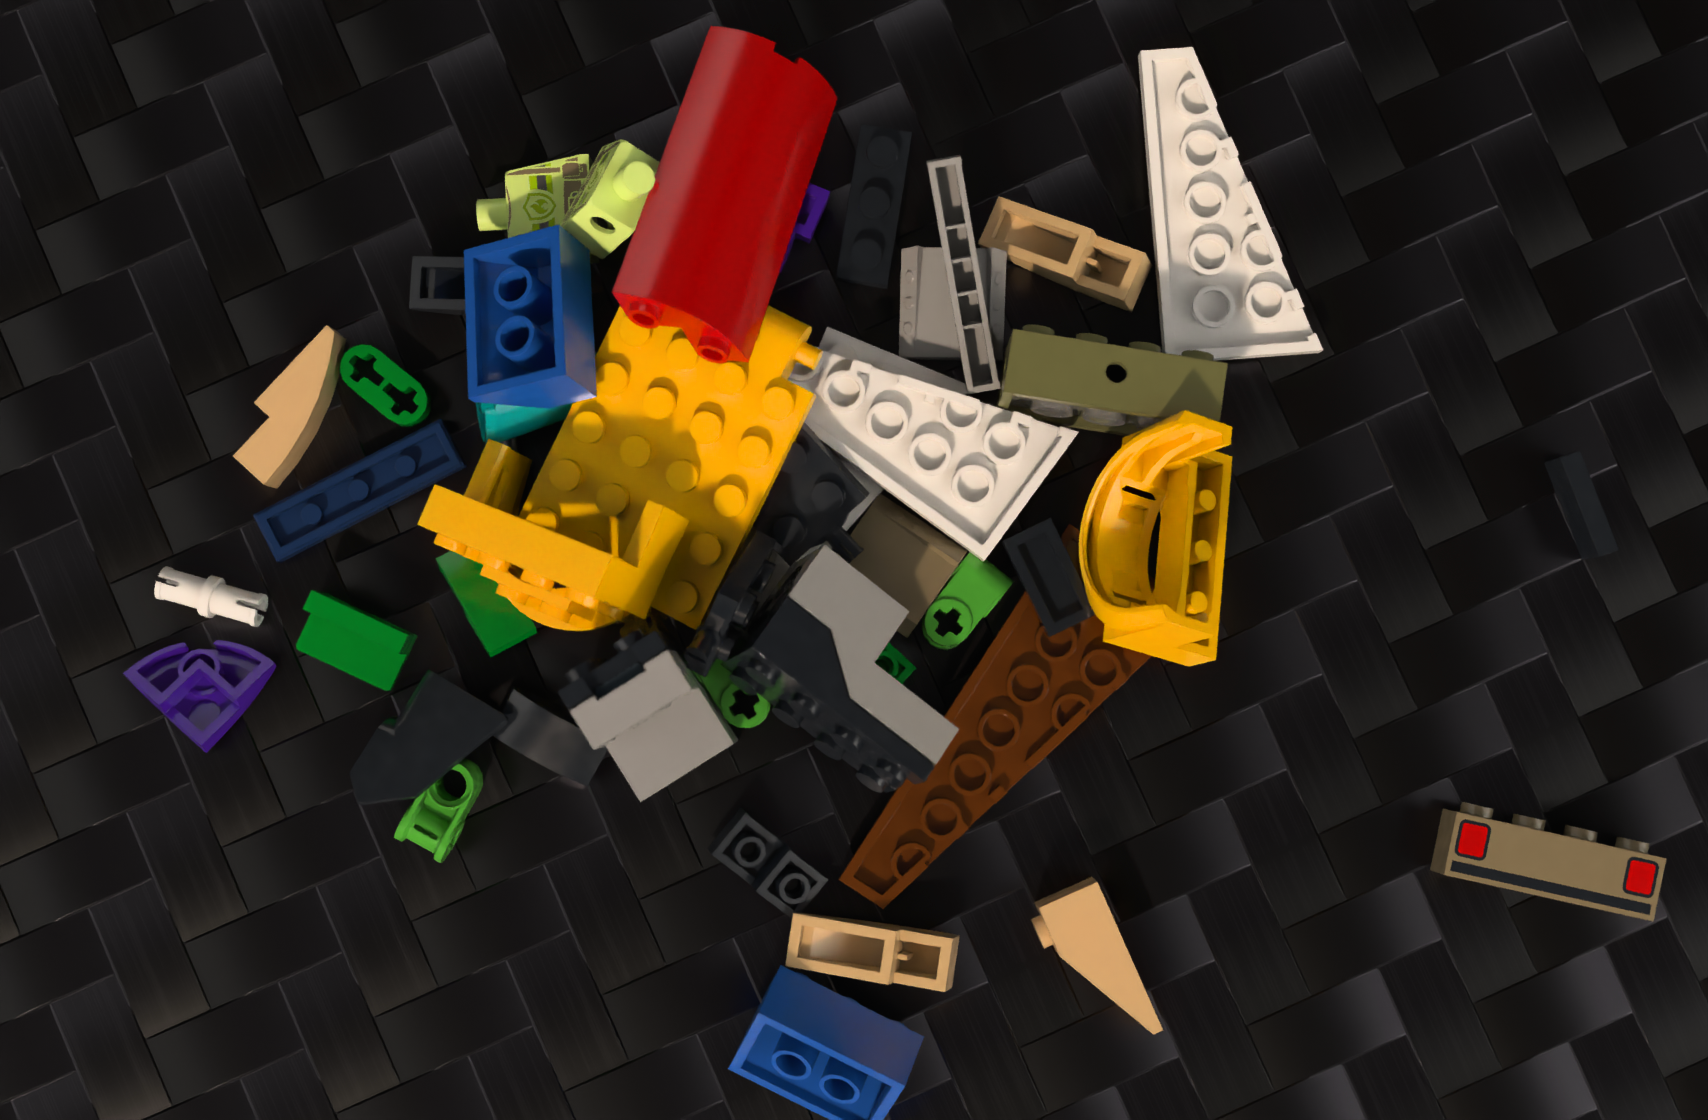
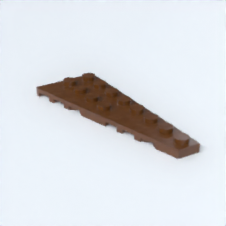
M1068 524L1060 538L1084 585L1079 561L1080 530ZM1149 576L1152 593L1155 587V579ZM1024 591L943 716L955 725L959 731L937 764L934 765V769L925 782L915 785L906 779L901 787H897L841 873L839 880L884 909L928 868L930 863L956 839H959L977 819L1006 795L1008 790L1031 769L1037 766L1152 656L1103 642L1105 624L1096 615L1051 637H1047Z

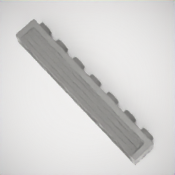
M954 155L928 160L927 167L966 390L968 394L1000 389L965 189L961 156Z

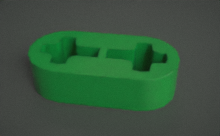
M362 344L350 348L344 354L340 362L342 379L352 390L386 418L404 427L420 425L427 419L432 407L430 393L420 382L387 355L371 345ZM375 357L377 360L374 362L373 368L385 379L379 386L365 377L357 382L356 378L359 375V370L354 366L360 358L369 362ZM393 386L407 395L413 390L417 392L413 401L418 405V408L413 414L404 410L397 415L396 411L399 403L388 394Z

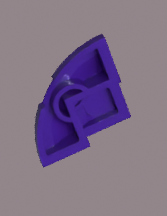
M216 640L213 643L216 649L189 650L185 642L174 644L144 657L123 674L173 724L207 753L246 711L277 667L275 662L262 653L242 644Z

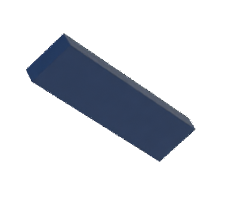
M439 419L267 507L253 516L276 562H283L466 468L467 465L444 420Z

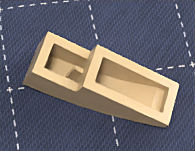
M998 197L978 242L982 248L994 247L1007 251V260L1016 265L1129 312H1132L1152 267L1145 252L1099 237L1091 228L1002 197Z
M328 325L319 332L254 402L269 418L241 446L233 457L263 485L275 489L281 485L299 463L314 439L329 408L340 374V362L343 358L346 339Z
M795 912L792 917L785 966L886 985L897 983L946 992L953 985L960 935L865 920Z

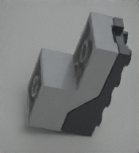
M825 544L788 568L746 630L739 637L727 662L722 661L720 664L731 672L729 677L738 688L751 695H756L757 693L774 706L772 712L777 718L791 727L798 728L801 726L816 738L814 744L822 753L832 759H843L857 770L856 777L858 780L876 792L881 793L885 791L888 793L895 791L897 787L903 785L906 779L915 785L925 782L934 769V765L937 764L959 731L955 725L875 663L910 611Z
M641 627L613 644L618 653L615 657L608 660L606 658L602 660L600 658L594 659L593 657L566 673L565 677L570 684L557 691L567 708H572L570 713L593 750L607 747L640 802L738 741V738L710 693H707L704 687H702L695 673L686 668L688 662L685 660L684 652L674 635L656 630L652 631V629L648 630L647 628L643 630Z

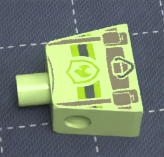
M622 139L603 146L560 226L587 247L592 254L600 259H604L635 231L648 193L654 186L655 174L660 162ZM592 217L605 219L608 226L607 229L596 224Z
M579 154L506 172V198L477 199L476 215L479 231L508 230V238L558 224L561 225L593 165L589 154ZM592 217L593 221L597 224V217ZM590 252V263H599V257Z

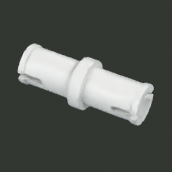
M165 566L158 576L167 579V584L158 581L155 583L154 595L156 599L168 600L196 608L199 615L213 618L217 614L258 627L262 623L264 616L257 614L256 609L266 612L268 607V596L266 594H258L226 585L224 578L213 575L205 579Z

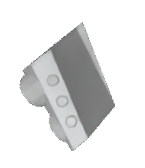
M913 246L901 249L899 356L904 359L961 360L942 247ZM994 247L976 248L995 361H1003L1007 251Z

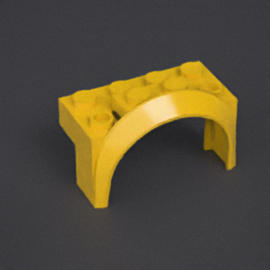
M1183 410L1141 431L1123 437L1122 447L1109 460L1097 478L1087 500L1081 521L1079 561L1090 606L1096 616L1105 624L1103 642L1188 667L1216 660L1232 456L1215 450L1231 445L1232 426ZM1127 485L1151 493L1155 500L1126 492L1123 488ZM1158 512H1160L1161 520L1155 587L1151 593L1148 576V556L1152 531Z
M488 439L464 496L436 484L434 485L417 524L437 533L433 543L483 564L479 575L498 583L495 591L496 594L508 598L520 612L530 619L551 628L565 631H587L602 628L617 621L621 622L629 614L645 620L663 575L690 521L663 505L647 500L624 557L621 560L611 554L518 518L519 506L532 460L513 451L510 447ZM555 582L566 586L564 588H553Z

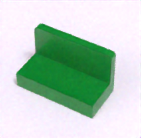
M311 590L303 607V610L311 614L296 643L297 650L384 691L392 690L418 635L324 591Z

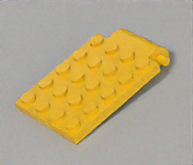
M768 305L749 362L727 360L725 363H713L697 355L682 328L658 326L654 329L640 327L630 321L622 307L619 306L595 356L597 397L572 404L518 518L611 554L621 560L624 557L647 500L663 505L690 521L663 575L651 607L696 630L700 624L705 623L718 592L725 583L782 468L788 452L817 397L814 393L788 380L796 362L814 370L822 357V350L806 343L811 334L812 327Z

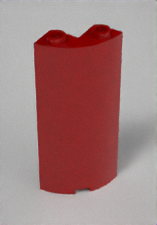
M710 26L656 171L654 186L646 198L612 293L629 320L634 324L648 329H654L658 326L682 328L697 355L713 363H725L727 360L749 362L838 98L828 81L802 57L796 58L793 63L773 51L776 42L750 32L719 26Z

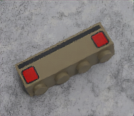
M1465 802L1461 803L1460 812L1448 809L1442 810L1430 868L1431 871L1654 922L1667 858L1648 854L1649 843L1617 836L1614 847L1596 843L1598 832L1565 825L1563 835L1544 831L1546 820L1514 813L1512 823L1492 819L1494 809Z

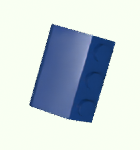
M559 224L465 249L464 279L468 399L478 403L549 409L597 397L590 250Z
M780 965L728 1069L829 1120H884L906 1086L924 1036L908 1029L898 1021L890 1020L860 1005L850 997L842 996L812 981L804 974L794 972Z

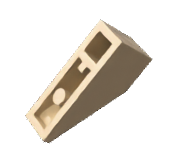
M1090 877L1034 902L1040 915L1032 918L1031 921L1043 948L1053 945L1055 951L1064 961L1153 1035L1163 1031L1098 882L1093 877Z

